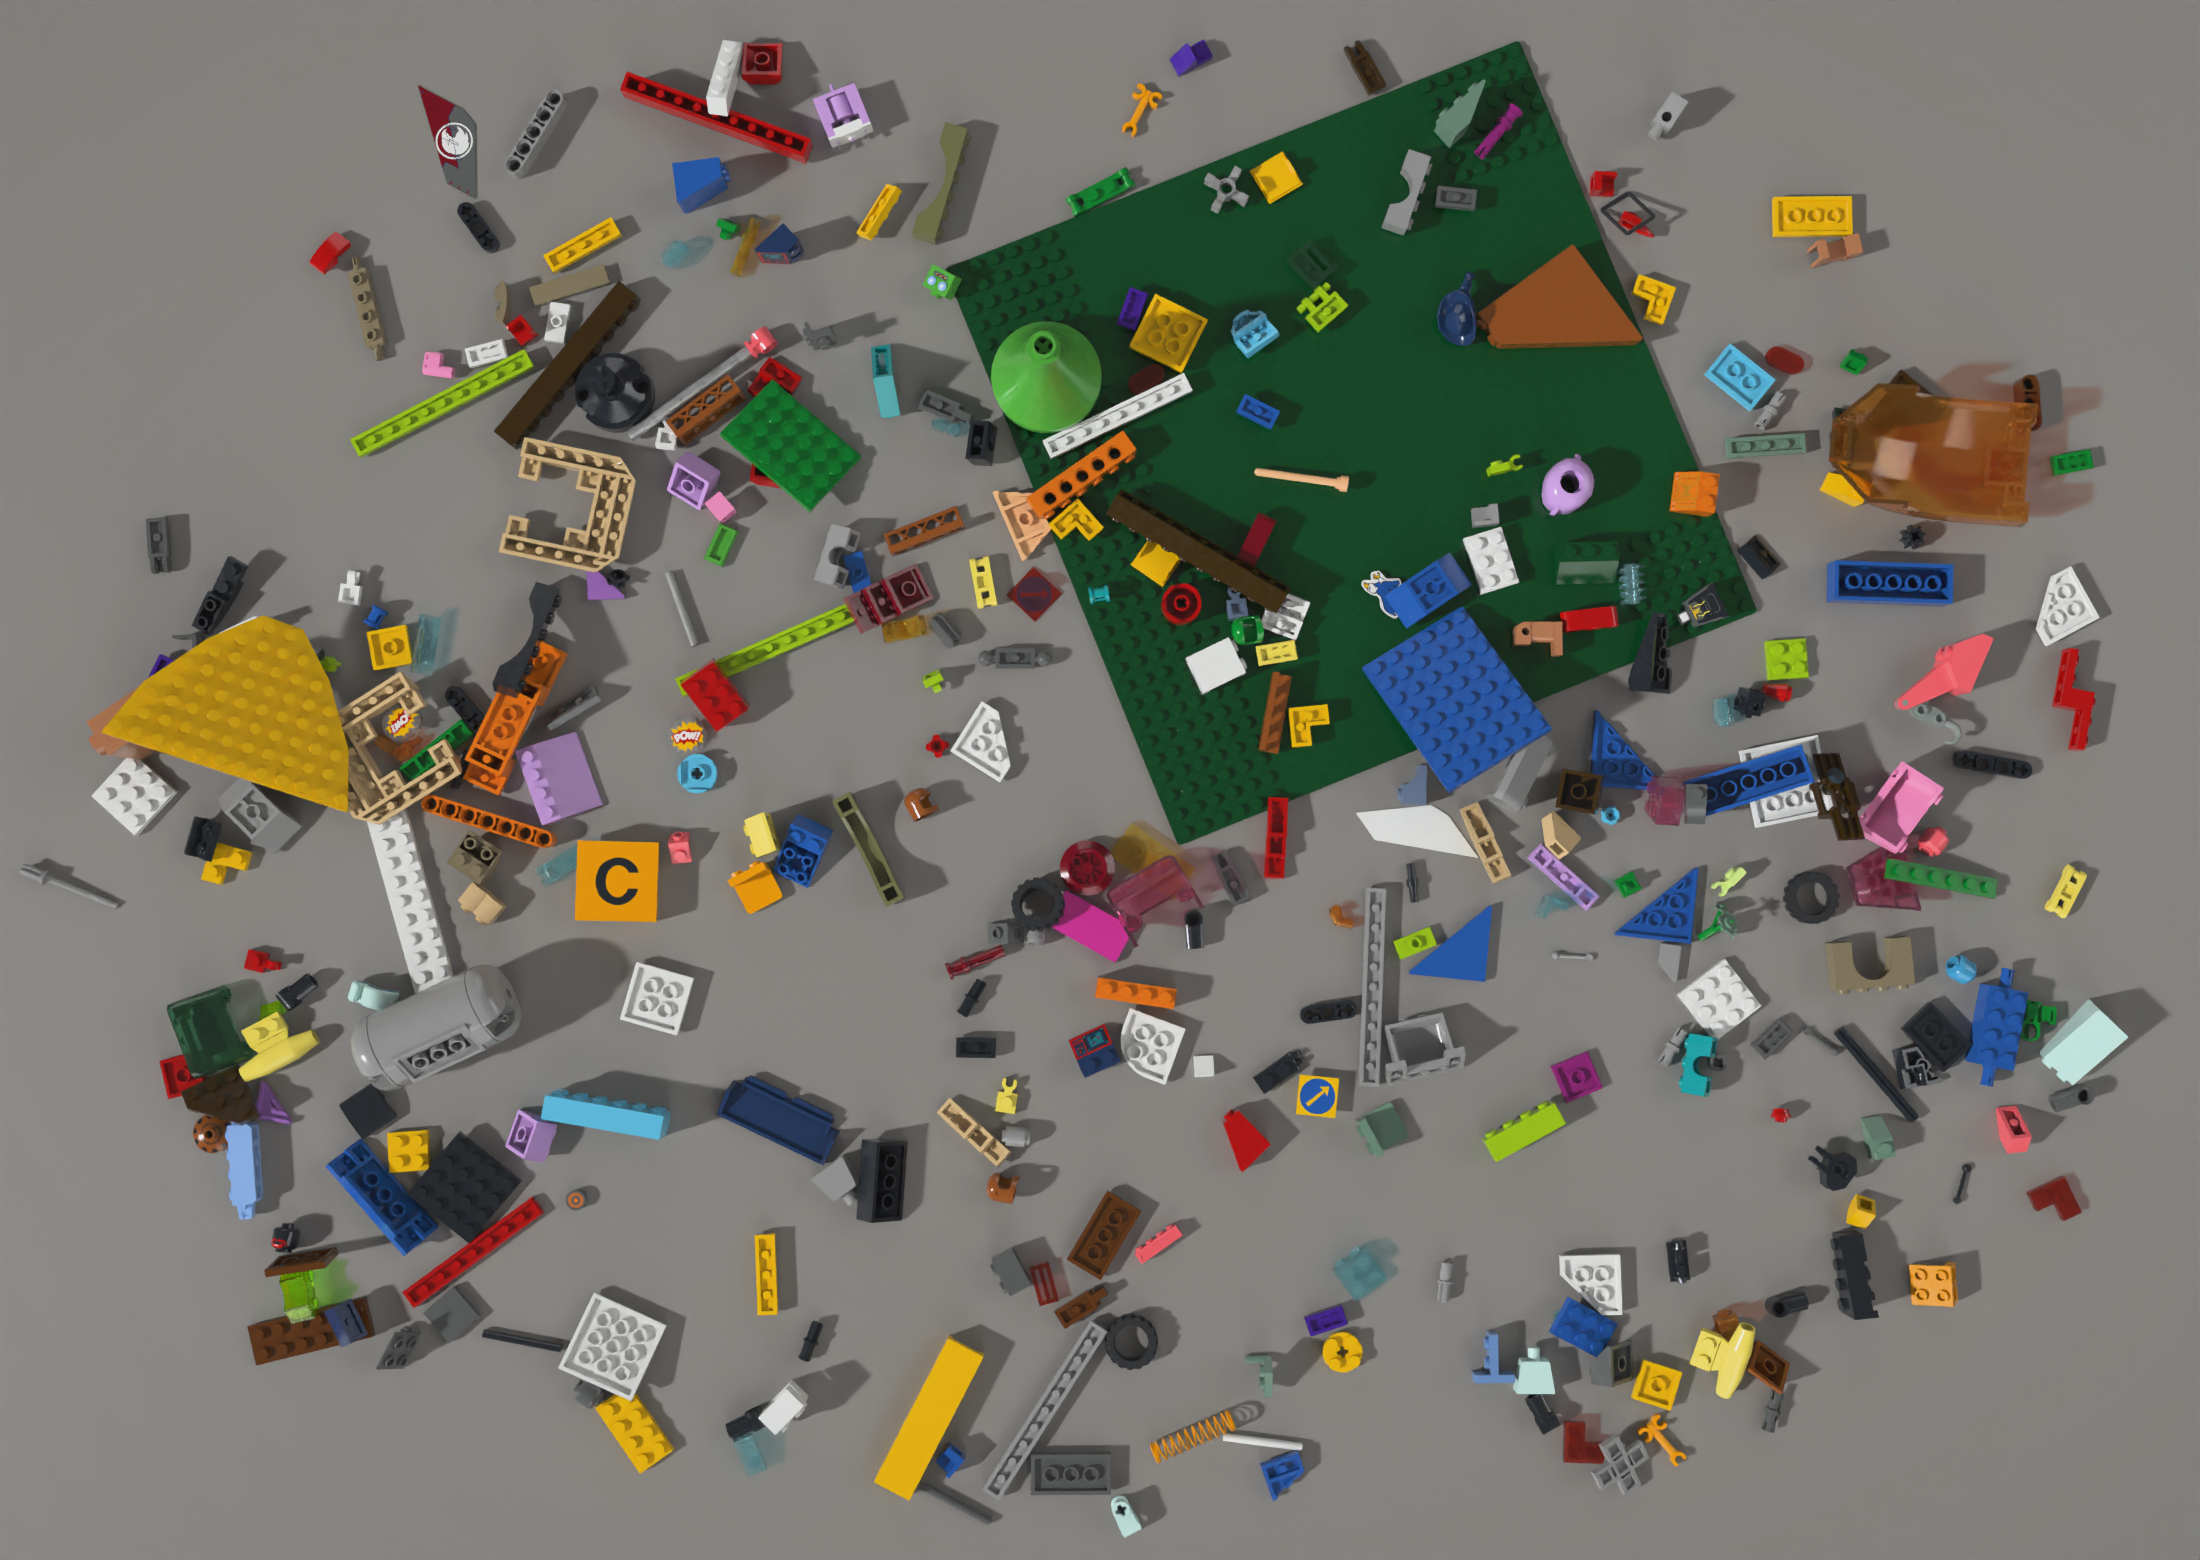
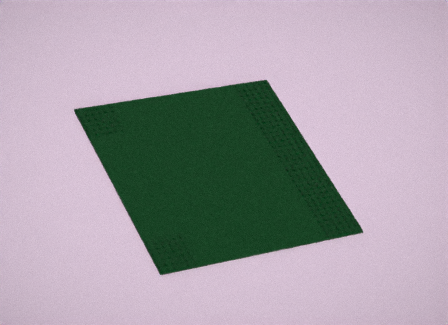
M1519 41L1442 70L946 269V271L962 279L955 292V297L991 385L993 360L1004 340L1014 331L1025 325L1049 321L1065 324L1080 332L1091 343L1100 361L1102 373L1100 393L1094 407L1082 421L1183 373L1192 388L1191 393L1053 459L1050 458L1043 440L1059 432L1039 433L1027 430L1015 424L1002 411L1034 492L1121 431H1124L1137 449L1136 454H1134L1135 458L1127 464L1125 462L1121 463L1116 472L1111 475L1109 473L1102 477L1103 480L1096 486L1091 484L1086 488L1087 492L1083 495L1071 498V503L1066 507H1058L1054 510L1055 514L1048 518L1047 521L1050 523L1078 498L1104 527L1090 541L1077 528L1073 529L1062 540L1052 529L1051 533L1176 842L1179 845L1266 811L1268 808V797L1288 798L1289 802L1417 750V747L1363 672L1362 667L1461 606L1472 618L1532 702L1634 662L1653 612L1667 614L1669 638L1666 641V648H1669L1757 611L1716 510L1709 517L1669 511L1674 473L1696 472L1699 469L1644 338L1638 344L1628 346L1498 349L1496 345L1493 346L1489 342L1485 330H1481L1478 326L1476 328L1475 340L1467 346H1458L1447 341L1439 331L1437 322L1439 304L1447 293L1455 290L1458 291L1467 271H1472L1475 275L1472 280L1470 296L1474 301L1477 315L1485 307L1573 244L1643 337ZM1484 79L1486 82L1464 136L1449 148L1434 132L1437 125L1436 121L1440 118L1439 114L1445 108L1450 109L1454 105L1453 102L1460 95L1465 96L1473 83L1476 81L1480 83ZM1509 103L1514 104L1522 111V116L1514 121L1511 130L1504 132L1485 159H1480L1481 153L1476 156L1474 151L1495 127L1497 118L1504 114L1507 110V105ZM1410 149L1431 156L1429 163L1432 164L1429 175L1424 176L1423 182H1426L1423 193L1418 194L1417 200L1420 203L1417 211L1412 212L1411 218L1414 220L1410 231L1406 230L1403 236L1382 229V225L1390 204L1400 203L1409 196L1408 182L1400 172L1406 154ZM1283 151L1303 185L1269 204L1249 171ZM1237 166L1242 171L1235 183L1236 190L1249 196L1248 201L1244 207L1232 199L1226 201L1217 214L1211 211V206L1217 198V190L1205 185L1204 179L1208 173L1219 180L1228 178L1233 168ZM1446 186L1477 190L1475 210L1465 211L1435 207L1437 187ZM1229 187L1221 188L1224 193L1231 192ZM1327 282L1331 288L1326 293L1330 296L1336 291L1348 304V307L1318 333L1305 319L1310 314L1309 310L1306 309L1301 314L1298 312L1297 307L1305 297L1308 298L1315 292L1314 289ZM1130 287L1148 293L1136 331L1155 294L1208 319L1182 373L1129 348L1136 331L1117 325V321ZM1319 298L1313 304L1315 307H1318L1323 300ZM1259 310L1266 314L1268 321L1276 328L1280 336L1247 358L1234 342L1231 333L1233 320L1243 311L1258 312ZM1245 394L1280 411L1271 430L1236 413ZM1111 451L1109 456L1117 459L1120 457V454L1117 451ZM1575 454L1581 456V461L1586 463L1592 471L1594 478L1592 495L1582 506L1570 514L1549 515L1550 511L1543 505L1541 497L1544 477L1555 464L1565 458H1574ZM1520 455L1519 459L1514 460V465L1523 466L1520 470L1508 471L1507 473L1492 477L1487 476L1486 469L1491 466L1490 463L1502 460L1503 463L1508 462L1512 456ZM1095 462L1093 467L1096 470H1101L1104 468V465L1101 462ZM1256 468L1335 479L1342 475L1349 476L1347 492H1342L1339 489H1335V486L1256 476L1254 471ZM1079 473L1077 478L1080 481H1086L1088 476L1085 473ZM1562 478L1560 483L1563 490L1567 493H1573V482L1567 478ZM1064 484L1061 486V490L1068 493L1072 490V487L1069 484ZM1121 489L1125 490L1238 556L1259 512L1277 520L1255 567L1292 588L1289 594L1310 601L1303 624L1295 640L1298 660L1258 666L1256 646L1293 640L1264 629L1262 643L1248 645L1236 643L1239 650L1236 653L1239 659H1244L1247 666L1245 675L1234 678L1202 695L1185 659L1228 637L1230 641L1234 640L1231 632L1233 621H1228L1226 600H1231L1227 594V587L1229 586L1214 580L1206 572H1200L1189 562L1181 561L1163 587L1131 566V563L1147 540L1140 533L1130 531L1126 525L1113 521L1111 516L1106 514L1116 494ZM1048 495L1045 501L1052 504L1056 501V498ZM1498 504L1499 524L1497 526L1472 528V508ZM1502 527L1519 583L1480 595L1463 539ZM1618 541L1619 564L1614 584L1555 585L1554 546L1563 542ZM1448 553H1451L1472 584L1407 629L1399 617L1393 619L1385 614L1380 607L1379 598L1366 592L1361 585L1363 580H1372L1370 575L1374 571H1380L1386 578H1399L1402 584ZM1713 583L1729 617L1698 627H1693L1690 621L1681 625L1677 620L1676 614L1684 611L1682 602L1704 586ZM1108 584L1110 602L1104 600L1090 604L1088 587L1099 588ZM1175 584H1189L1196 588L1200 594L1201 610L1197 618L1186 625L1173 624L1165 618L1161 610L1163 595L1169 587ZM1240 593V599L1246 598L1244 594ZM1246 598L1248 616L1259 615L1260 619H1262L1265 611L1263 606ZM1177 601L1178 608H1185V601ZM1608 606L1617 607L1619 626L1562 633L1563 655L1560 657H1551L1550 643L1512 646L1513 629L1522 622H1561V612ZM1274 671L1280 672L1282 675L1292 676L1278 754L1258 751L1270 681ZM1328 704L1330 724L1310 726L1312 746L1292 748L1288 708Z

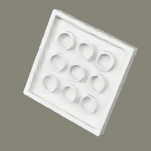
M1818 735L1738 751L1740 761L1743 763L1802 744L1814 782H1820L1812 756L1813 754L1821 753ZM1810 784L1750 802L1755 828L1817 816L1819 812L1813 792L1809 789ZM1821 791L1826 810H1829L1833 806L1831 795H1825Z
M593 1293L558 1368L632 1401L667 1325L598 1293Z

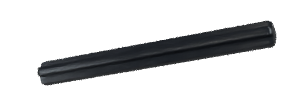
M1843 1027L1838 1028L1834 1035L1905 1118L1909 1122L1916 1121L1919 1118L1916 1111Z

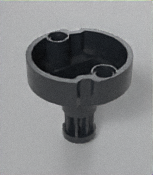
M607 353L595 357L582 368L575 384V398L578 407L587 412L586 418L593 425L607 432L623 433L650 415L655 403V387L652 379L644 374V368L635 359L624 354ZM642 386H649L646 393H640ZM589 393L587 400L582 401L583 395Z

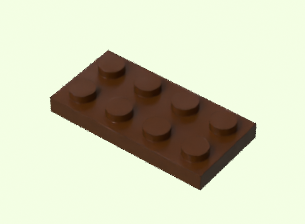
M1107 1190L1068 1255L1067 1260L1101 1280L1142 1211Z

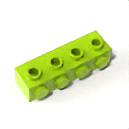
M1545 1100L1537 1105L1538 1108L1533 1111L1526 1110L1519 1115L1520 1118L1504 1122L1502 1128L1486 1132L1482 1141L1492 1159L1498 1162L1565 1125L1566 1123L1556 1104Z

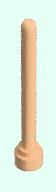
M1256 468L1254 471L1256 476L1335 486V489H1339L1342 492H1347L1349 476L1342 475L1335 479Z

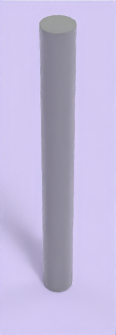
M673 571L666 572L665 575L691 647L697 646L699 643Z

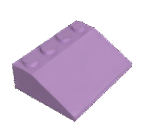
M577 732L539 742L515 751L543 826H549L603 806Z

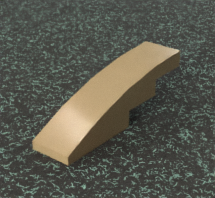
M1475 802L1460 809L1464 823L1492 884L1494 885L1510 878L1511 873L1479 803Z
M949 1098L937 1111L955 1131L968 1140L980 1153H983L996 1167H999L1012 1153L953 1099Z

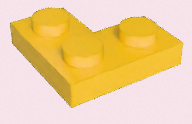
M1639 274L1631 295L1649 301L1643 319L1662 325L1676 287Z
M1078 498L1048 524L1061 540L1075 528L1088 541L1092 540L1104 529Z
M1328 704L1288 708L1292 748L1312 746L1310 726L1330 724Z
M217 842L212 862L206 861L201 879L223 885L228 866L247 871L253 852Z

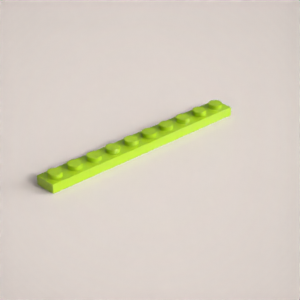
M523 349L351 438L350 441L358 456L362 458L534 369L535 366L527 351Z
M843 604L716 661L726 675L731 677L852 624L854 620L846 604ZM698 669L675 678L683 697L688 696V694L680 685L682 680Z

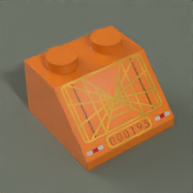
M1701 471L1675 472L1669 511L1706 517L1714 514L1720 474Z

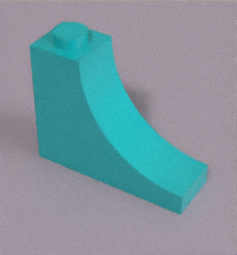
M887 344L871 347L873 381L881 418L899 416L900 404L891 346Z

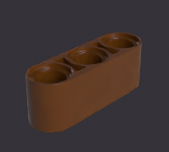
M2029 374L2018 379L2013 386L2016 427L2019 433L2025 435L2038 430L2042 425L2039 381L2036 376ZM2024 382H2026V383L2028 384V386H2029L2028 389L2025 388ZM2025 401L2030 404V409L2025 405ZM2027 420L2031 422V428L2027 425Z

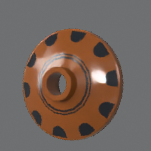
M208 1115L202 1116L196 1122L193 1129V1138L196 1145L207 1153L223 1151L228 1147L225 1132L227 1126L231 1125V1122L209 1117ZM209 1130L213 1133L212 1137L208 1136Z

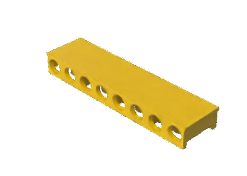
M950 1335L948 1336L881 1465L874 1483L910 1500L984 1357V1353L970 1348L953 1339Z

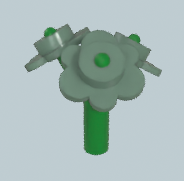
M1717 903L1716 907L1711 905L1710 907L1718 910L1712 925L1698 934V938L1704 941L1716 932L1726 931L1732 939H1735L1734 933H1737L1738 928L1736 917L1727 912L1728 908L1724 904L1720 905Z

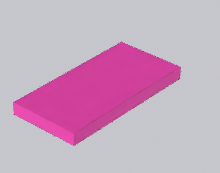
M1065 890L1063 894L1065 902L1064 915L1062 918L1060 917V922L1057 925L1054 924L1052 928L1116 963L1135 928Z

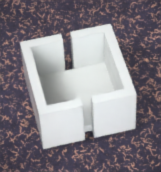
M791 1380L763 1409L758 1419L775 1435L779 1431L783 1433L791 1425L793 1417L798 1418L805 1410V1407L808 1405L806 1401L809 1396Z

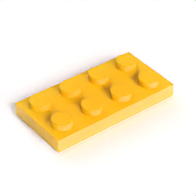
M1852 196L1772 198V237H1844L1853 234Z
M635 1393L632 1401L613 1394L600 1403L598 1407H595L640 1474L674 1450V1447L637 1393Z

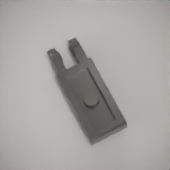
M169 518L146 519L150 570L153 574H158L160 568L157 558H162L163 571L170 573L172 562L170 560Z
M1224 849L1221 852L1228 866L1221 869L1217 857L1213 855L1210 858L1230 901L1235 907L1250 899L1251 895L1235 864L1232 863L1227 851Z

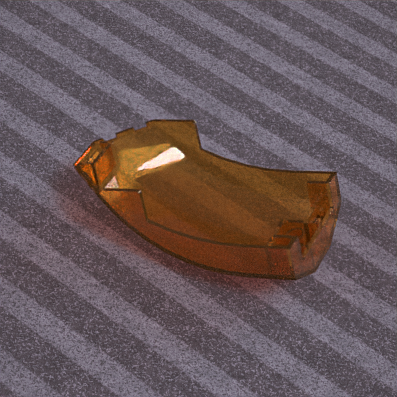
M1878 383L1832 421L1829 462L1866 503L1898 514L1947 522L2022 527L2028 522L2029 502H2025L2031 428L2037 421L2038 404L1943 397L1918 393L1920 390L1919 385Z

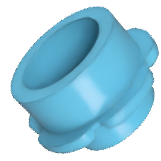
M1610 805L1601 810V820L1609 825L1617 823V820L1620 818V812L1615 806Z

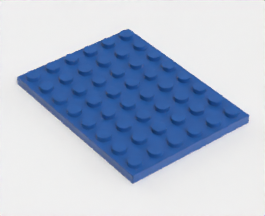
M1463 606L1362 667L1365 675L1448 793L1453 792L1552 731L1551 726Z

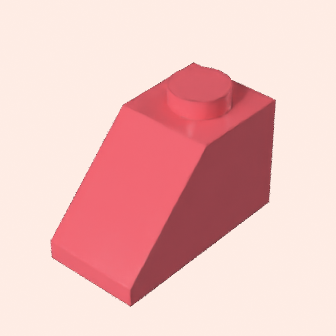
M2017 1106L1996 1108L1999 1138L2007 1154L2027 1152L2032 1136Z

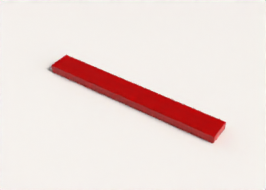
M531 1197L402 1293L413 1308L417 1307L542 1215L544 1210L536 1199Z

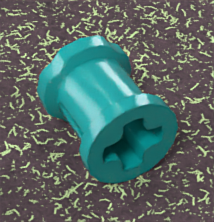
M1108 584L1099 588L1088 587L1090 604L1104 600L1110 602Z

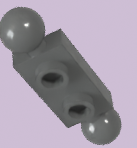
M996 648V655H993L990 651H982L978 656V661L983 666H989L996 662V669H1035V663L1045 667L1049 666L1053 660L1051 653L1048 651H1042L1035 655V648Z

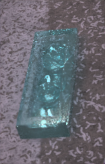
M425 614L419 615L411 673L432 676L441 624L440 617Z

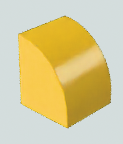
M1856 1194L1848 1208L1846 1223L1866 1229L1876 1216L1875 1200Z

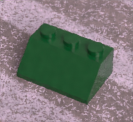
M1618 541L1563 542L1554 546L1555 585L1614 584L1619 564Z

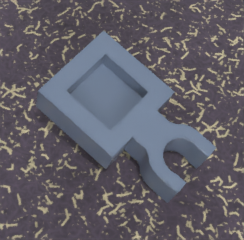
M1227 587V594L1231 599L1226 600L1228 621L1248 616L1246 598L1240 599V592L1233 594L1231 589Z

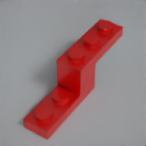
M2075 648L2062 650L2052 707L2075 711L2068 750L2083 751L2088 744V728L2092 724L2091 712L2096 700L2094 698L2095 692L2072 688L2076 680L2075 668L2079 663V649Z

